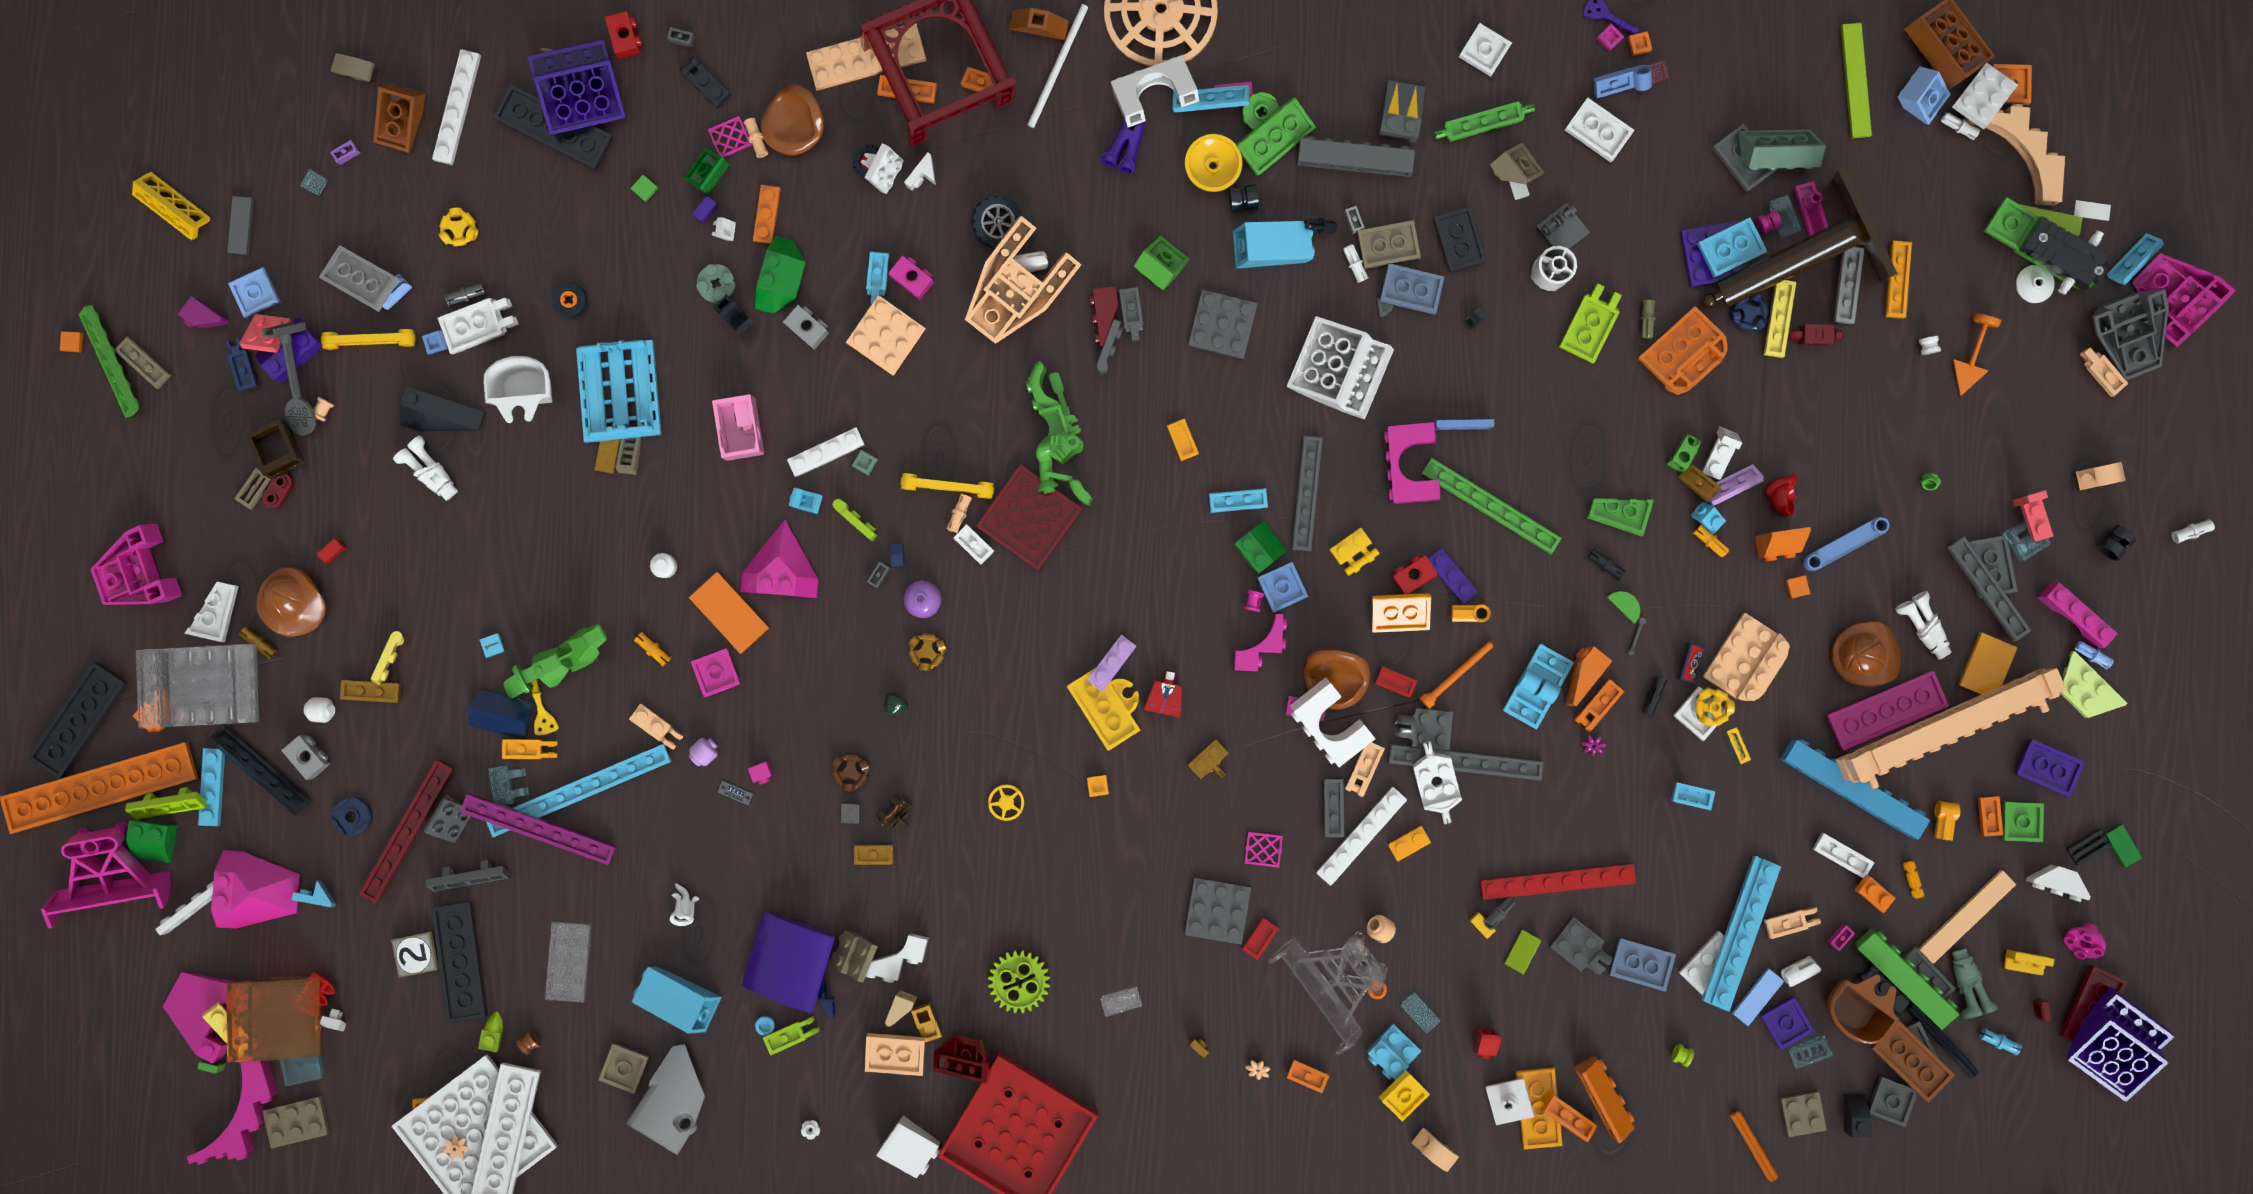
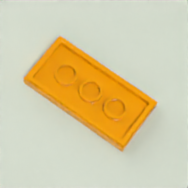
M1555 1068L1515 1071L1516 1079L1524 1077L1534 1112V1117L1520 1120L1523 1149L1562 1146L1560 1124L1541 1111L1550 1094L1558 1097Z

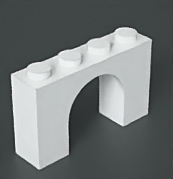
M1182 55L1111 81L1113 94L1127 127L1146 121L1139 97L1146 88L1152 85L1161 84L1170 87L1175 92L1181 108L1199 101L1197 87Z
M1325 677L1290 705L1293 710L1291 715L1297 723L1301 721L1305 725L1302 728L1309 737L1311 735L1314 736L1316 740L1313 742L1320 751L1324 749L1327 752L1325 757L1331 764L1335 762L1338 767H1341L1375 740V738L1360 719L1344 732L1337 735H1327L1320 731L1319 719L1322 713L1341 698L1338 691Z

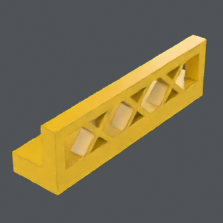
M152 172L133 181L132 195L191 241L197 238L198 228L210 221V217ZM151 179L157 186H150L145 182ZM160 192L169 193L172 198L163 197L160 195ZM175 204H183L187 209H179ZM190 215L199 216L201 219L195 222L190 218Z

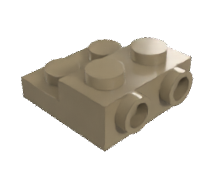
M844 930V933L839 936L838 948L831 956L832 962L830 966L840 973L849 975L856 981L864 982L878 946L855 932Z

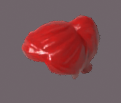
M1795 472L1791 476L1779 477L1773 480L1765 489L1766 495L1771 498L1774 509L1787 517L1793 515V501L1797 498L1793 489L1798 479Z

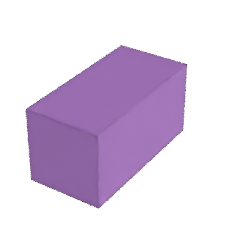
M350 140L330 153L335 161L341 165L361 152L357 145Z

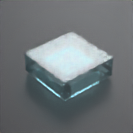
M309 169L300 186L320 196L328 179Z

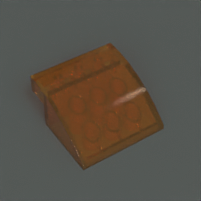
M320 977L261 978L254 981L226 983L227 1062L268 1061L321 1055Z

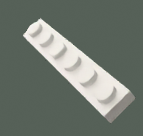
M460 49L432 158L434 161L449 165L454 163L481 55L478 53Z
M1391 787L1316 873L1331 886L1407 799L1394 787Z

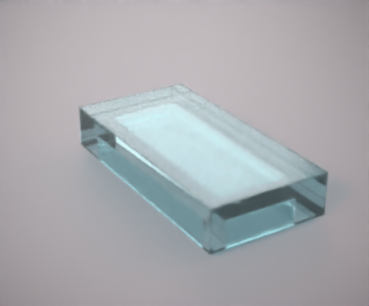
M1788 195L1768 203L1771 211L1776 210L1781 217L1782 228L1779 229L1782 238L1802 230Z
M1414 992L1400 1004L1426 1034L1441 1021Z

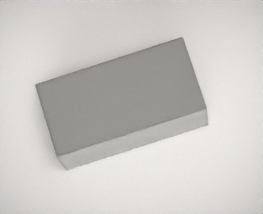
M1357 206L1345 209L1344 214L1352 234L1357 233L1358 230H1363L1364 225Z

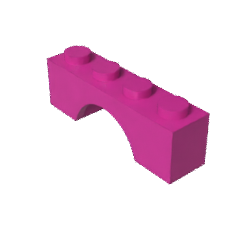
M2060 582L2049 583L2037 597L2052 611L2060 613L2073 622L2080 630L2081 636L2094 648H2106L2118 634Z

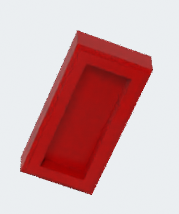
M1381 666L1374 684L1411 698L1417 680Z
M1262 917L1241 949L1258 960L1279 927Z

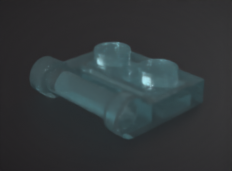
M2025 521L2003 533L2004 538L2010 542L2019 562L2026 561L2051 544L2048 538L2032 542L2030 534L2019 539L2017 535L2027 529Z

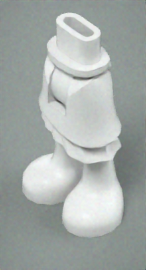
M417 436L408 444V448L427 467L424 468L407 448L400 450L393 457V460L398 464L405 463L415 471L413 476L418 477L419 481L423 482L430 490L447 501L458 490L453 486L454 482L451 481L443 466L439 462L436 463L424 449V438Z
M1923 591L1912 597V601L1898 605L1895 610L1898 614L1908 615L1917 629L1916 634L1918 638L1930 650L1931 654H1935L1937 659L1940 660L1952 653L1948 647L1950 643L1947 641L1940 619H1938L1937 614L1933 615L1931 611L1928 591ZM1916 606H1918L1921 612L1923 613L1926 619L1925 622H1923Z

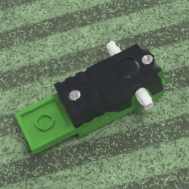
M2007 197L2003 199L1984 229L1985 233L2014 249L2013 252L2062 280L2063 283L2058 290L2062 294H2066L2071 287L2080 291L2098 283L2097 277L2103 276L2106 272L2105 268L2109 265L2106 261L2109 255L2097 248L2104 233L2097 230L2091 239L2086 242L2071 232L2065 231L2066 229L2057 226V224L2049 221L2044 216H2037Z

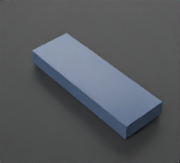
M1494 419L1436 420L1434 422L1435 430L1491 429L1494 427Z

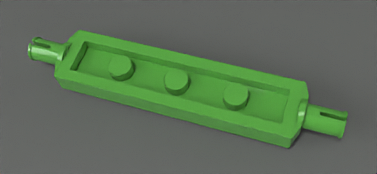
M1518 101L1445 122L1443 130L1434 131L1435 139L1447 137L1452 142L1519 123L1524 120V114L1534 112L1535 107L1533 103L1522 107Z

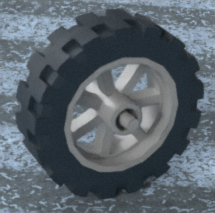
M1003 196L988 197L978 203L972 212V231L977 236L976 238L984 245L995 248L1005 235L1001 225L1011 227L1016 219L1022 215V212L1019 210L1018 205L1011 201L1010 198ZM996 207V217L988 210ZM1000 208L1007 212L1002 217L999 216ZM985 214L992 219L991 221L983 222ZM1010 216L1011 224L1003 222V219ZM992 224V228L988 233L984 225ZM996 227L1001 236L992 235Z

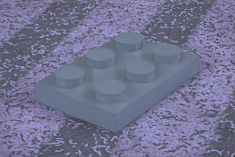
M1388 264L1380 302L1435 315L1444 276Z
M1618 938L1608 975L1666 992L1676 954Z

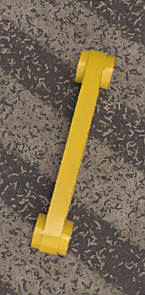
M400 329L398 333L338 335L335 332H323L321 336L322 349L335 350L338 349V346L397 343H399V346L411 347L415 346L416 342L414 330Z
M902 473L900 482L901 489L916 491V487L973 493L977 494L978 498L992 499L994 494V483L978 482V485L919 479L917 478L918 475Z

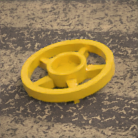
M1012 785L998 786L989 796V810L999 820H1013L1021 814L1024 808V797L1021 791ZM1001 788H1011L1016 793L1012 796L1005 795ZM999 790L1001 798L998 802L991 803L994 793ZM1017 794L1021 798L1020 809L1014 805L1013 799ZM992 806H999L1002 809V817L994 812ZM1012 808L1018 811L1016 815L1004 818L1007 810Z

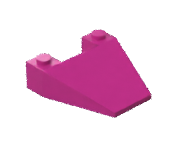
M158 524L138 525L126 531L91 568L103 605L155 604L169 602L182 596L176 578L160 579L150 548L163 542Z
M181 972L163 1008L195 1055L213 1064L223 1059L229 1045L220 1036L213 1033L214 1029L206 1022L202 1014L218 1002L225 1009L229 1005L240 1012L248 1010L254 1003L259 991L243 982Z

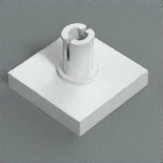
M1524 1077L1486 1086L1496 1125L1534 1117Z

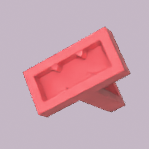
M2046 490L2012 500L2014 507L2021 506L2032 542L2053 537L2042 499L2048 498Z

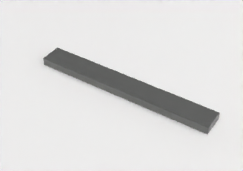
M1390 744L1388 763L1413 766L1419 759L1425 756V749ZM1433 749V752L1436 754H1445L1451 757L1454 771L1542 781L1543 761Z

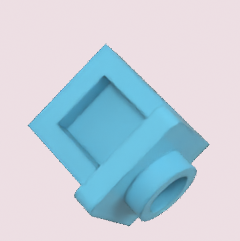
M793 488L789 506L818 514L823 496Z
M1702 502L1691 514V517L1699 521L1712 535L1726 522L1714 506Z

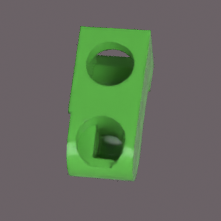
M1687 433L1679 443L1673 456L1667 462V465L1680 473L1687 470L1698 451L1697 449L1701 441Z

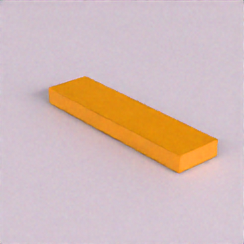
M1891 241L1889 257L1898 274L1887 281L1885 317L1906 318L1912 242Z

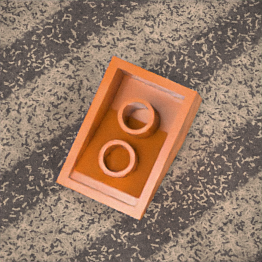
M1805 527L1755 536L1758 559L1765 558L1766 562L1777 560L1776 556L1784 555V559L1796 557L1795 553L1803 551L1811 528Z
M1594 646L1585 647V649L1582 647L1575 655L1577 659L1574 661L1565 703L1568 706H1577L1612 662L1611 659Z

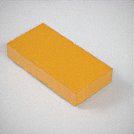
M1185 418L1167 425L1181 461L1199 454Z

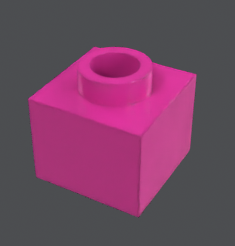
M769 761L748 768L753 783L759 782V785L769 782V777L774 776Z

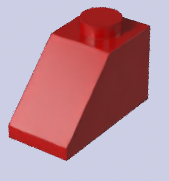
M1476 1028L1474 1052L1480 1058L1490 1059L1491 1056H1497L1502 1036L1495 1029Z

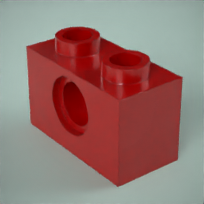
M625 11L605 17L616 56L621 59L641 53L640 46H642V41L639 34L636 35L635 32L637 23L634 16L631 17ZM629 31V35L626 38H621L623 32Z
M1418 555L1410 560L1411 564L1406 568L1402 565L1393 571L1395 575L1391 578L1402 595L1409 594L1438 575L1426 555L1423 557ZM1411 569H1415L1418 572V577L1415 580L1409 577Z

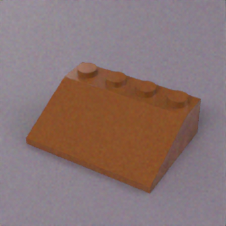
M1943 0L1905 28L1909 38L1914 41L1935 71H1939L1949 90L1995 57L1954 0Z

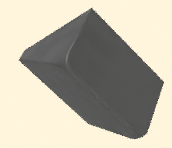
M841 803V823H861V804Z

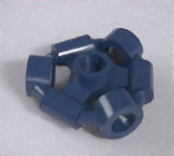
M1757 293L1735 304L1733 309L1730 310L1731 322H1735L1739 325V328L1747 331H1759L1768 323L1767 316L1769 315L1768 305L1764 303L1763 296ZM1748 301H1750V302H1752V303H1757V304H1759V306H1758V307L1751 306V305L1748 304ZM1739 309H1742L1744 317L1743 320H1741V314ZM1758 315L1762 316V318L1753 325L1752 320Z

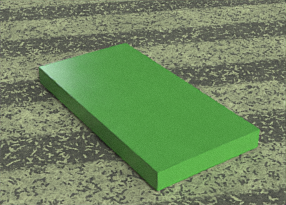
M1292 97L1239 141L1236 147L1240 150L1241 155L1255 175L1259 176L1299 143L1301 138L1311 133L1316 126L1297 99Z

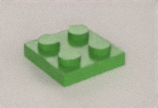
M2002 802L2003 835L2001 840L2043 842L2044 803Z

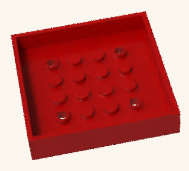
M999 1052L989 1069L987 1083H980L941 1148L938 1157L998 1194H1052L1096 1121L1098 1111ZM1010 1090L1012 1095L1006 1096L1005 1092ZM1060 1120L1062 1125L1056 1126L1055 1121ZM980 1140L982 1145L976 1146L975 1142ZM1031 1171L1032 1175L1028 1177L1025 1175V1172Z

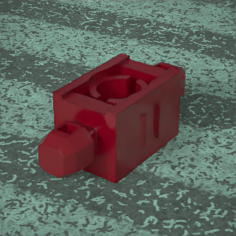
M1805 324L1800 326L1799 329L1789 331V339L1799 340V345L1834 344V341L1843 340L1845 337V332L1840 329H1834L1832 324Z

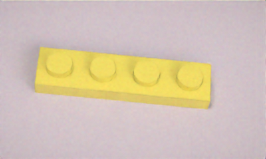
M1784 280L1774 285L1763 355L1778 358L1785 357L1796 282Z

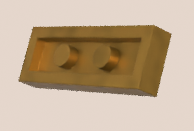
M341 680L340 699L400 703L401 684L381 682L379 685L367 681Z

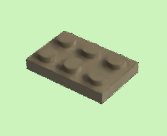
M1414 220L1357 231L1364 269L1421 258Z
M322 1095L262 1111L271 1149L330 1134Z

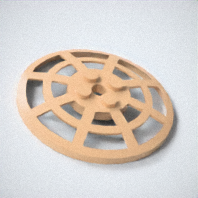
M1105 0L1104 4L1105 24L1113 43L1126 57L1147 67L1168 61L1162 60L1163 48L1176 46L1183 41L1192 49L1182 55L1184 61L1187 62L1194 58L1211 39L1218 14L1217 0H1211L1212 8L1201 7L1200 0H1194L1195 6L1184 5L1183 0H1139V3H1127L1128 0H1122V3H1110L1111 0ZM1163 4L1166 6V11L1159 13L1155 9L1156 6ZM1110 11H1121L1123 23L1128 30V33L1122 40L1118 38L1113 29ZM1127 11H1138L1141 21L1136 26L1132 27ZM1183 13L1194 14L1193 21L1187 30L1180 23ZM1200 15L1211 16L1209 28L1203 39L1197 44L1191 34L1197 27ZM1147 27L1156 32V41L1146 39L1139 33ZM1175 28L1180 34L1178 38L1163 42V33ZM1135 38L1138 42L1155 48V60L1139 56L1126 46Z

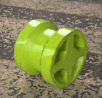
M1678 1043L1672 1052L1671 1061L1675 1063L1680 1062L1684 1067H1688L1693 1060L1694 1050L1691 1048L1686 1049L1684 1045Z

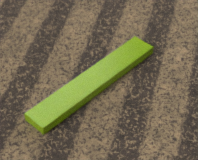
M1862 23L1843 24L1840 27L1851 139L1870 137L1872 132Z

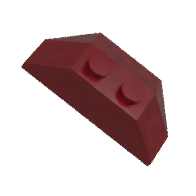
M955 1034L941 1048L935 1051V1072L987 1083L989 1079L990 1058L982 1040Z

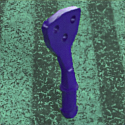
M1589 0L1583 12L1585 18L1609 20L1620 29L1622 28L1632 33V35L1640 32L1637 26L1611 14L1603 0Z

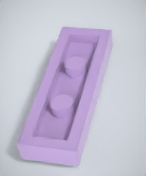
M1752 464L1716 482L1721 487V490L1708 502L1715 506L1763 482V475Z
M1121 634L1088 677L1087 681L1102 692L1136 648V645Z

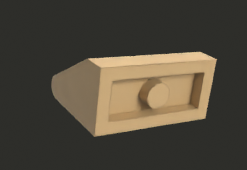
M899 990L894 998L885 1024L890 1027L913 1008L917 996Z

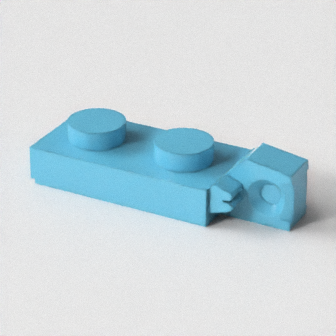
M870 252L866 289L867 295H871V304L878 295L885 297L889 253Z

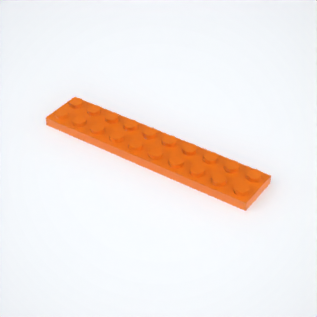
M184 742L0 797L9 834H14L199 778L189 743Z

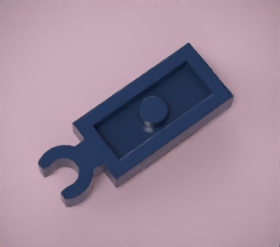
M236 338L237 345L234 347L231 341H226L227 348L232 351L227 357L237 390L243 392L259 387L249 352L246 349L242 350L239 344L241 338Z

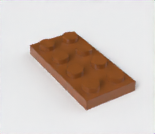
M1897 1021L1896 1025L1882 1042L1870 1046L1927 1103L1955 1076L1900 1021Z

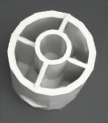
M1552 246L1546 249L1533 263L1531 278L1541 289L1556 291L1575 275L1577 260L1568 248Z

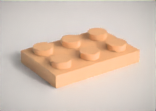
M867 1033L865 1072L923 1076L925 1037Z

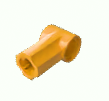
M1452 605L1451 609L1452 622H1484L1489 619L1491 614L1490 609L1486 605ZM1479 608L1484 609L1486 612V616L1483 619H1479L1476 616V611Z
M1937 801L1934 810L1935 817L1937 818L1934 838L1953 841L1955 821L1960 816V805L1958 803Z

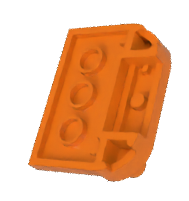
M1695 306L1648 348L1638 360L1665 385L1666 390L1680 395L1690 391L1722 362L1727 353V338Z

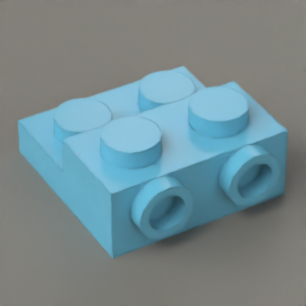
M1392 1023L1366 1052L1370 1055L1368 1060L1375 1066L1379 1064L1383 1068L1381 1072L1389 1080L1392 1077L1396 1080L1409 1067L1408 1065L1421 1050Z

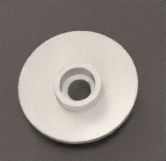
M2037 265L2024 268L2016 278V290L2020 297L2027 302H2043L2053 293L2055 283L2052 274ZM2036 280L2040 281V286L2036 285Z

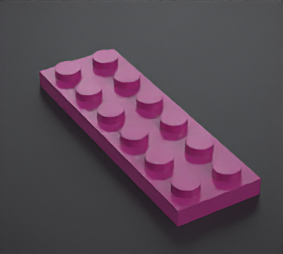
M1929 671L1829 713L1826 717L1840 750L1844 751L1944 709L1949 704L1935 672Z

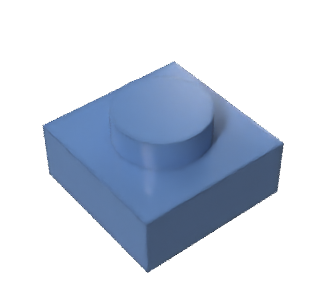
M442 330L422 336L427 354H434L448 349Z

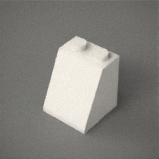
M902 1116L880 1147L876 1156L917 1178L919 1174L924 1175L929 1168L928 1161L931 1158H936L941 1150L938 1148L941 1142L908 1118Z

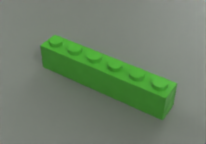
M1873 928L1869 929L1855 942L1857 949L1943 1030L1960 1015L1956 1009L1958 1007L1951 998H1944L1942 995L1944 992L1936 984L1932 986L1928 982L1930 979L1923 971L1918 973L1914 969L1916 965L1908 957L1904 959L1896 945L1888 944L1886 942L1887 937L1880 930L1876 932Z

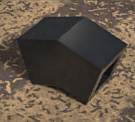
M1479 306L1463 321L1472 329L1487 316V313Z

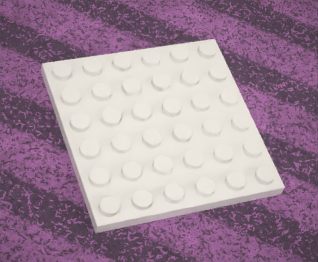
M488 1054L392 1125L395 1132L444 1194L472 1193L499 1074V1068ZM533 1112L529 1121L517 1177L558 1146ZM454 1135H457L458 1142L466 1138L462 1146H467L469 1150L462 1151L464 1158L460 1159L456 1155L451 1160V1153L443 1152L449 1147L445 1144V1140L452 1141Z

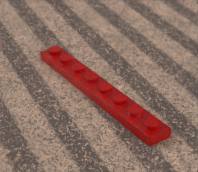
M1622 864L1480 880L1482 900L1634 884L1636 883L1634 864Z

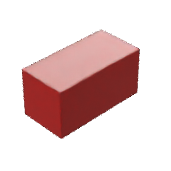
M334 538L317 553V556L324 563L329 564L346 547L339 539Z

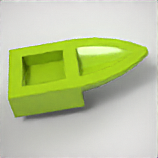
M498 1011L489 1017L484 1029H482L478 1049L499 1052L503 1034V1023Z

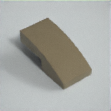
M336 53L331 72L349 76L356 80L370 82L375 64Z

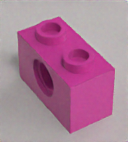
M902 255L888 274L917 299L921 300L934 283L931 278L933 275L926 269L921 271L916 267L918 263L911 257L906 259ZM912 272L917 273V278L914 281L907 279L908 275Z

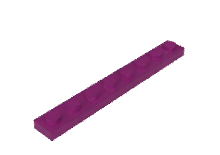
M471 793L466 795L460 811L463 814L606 865L610 864L616 848L613 844Z

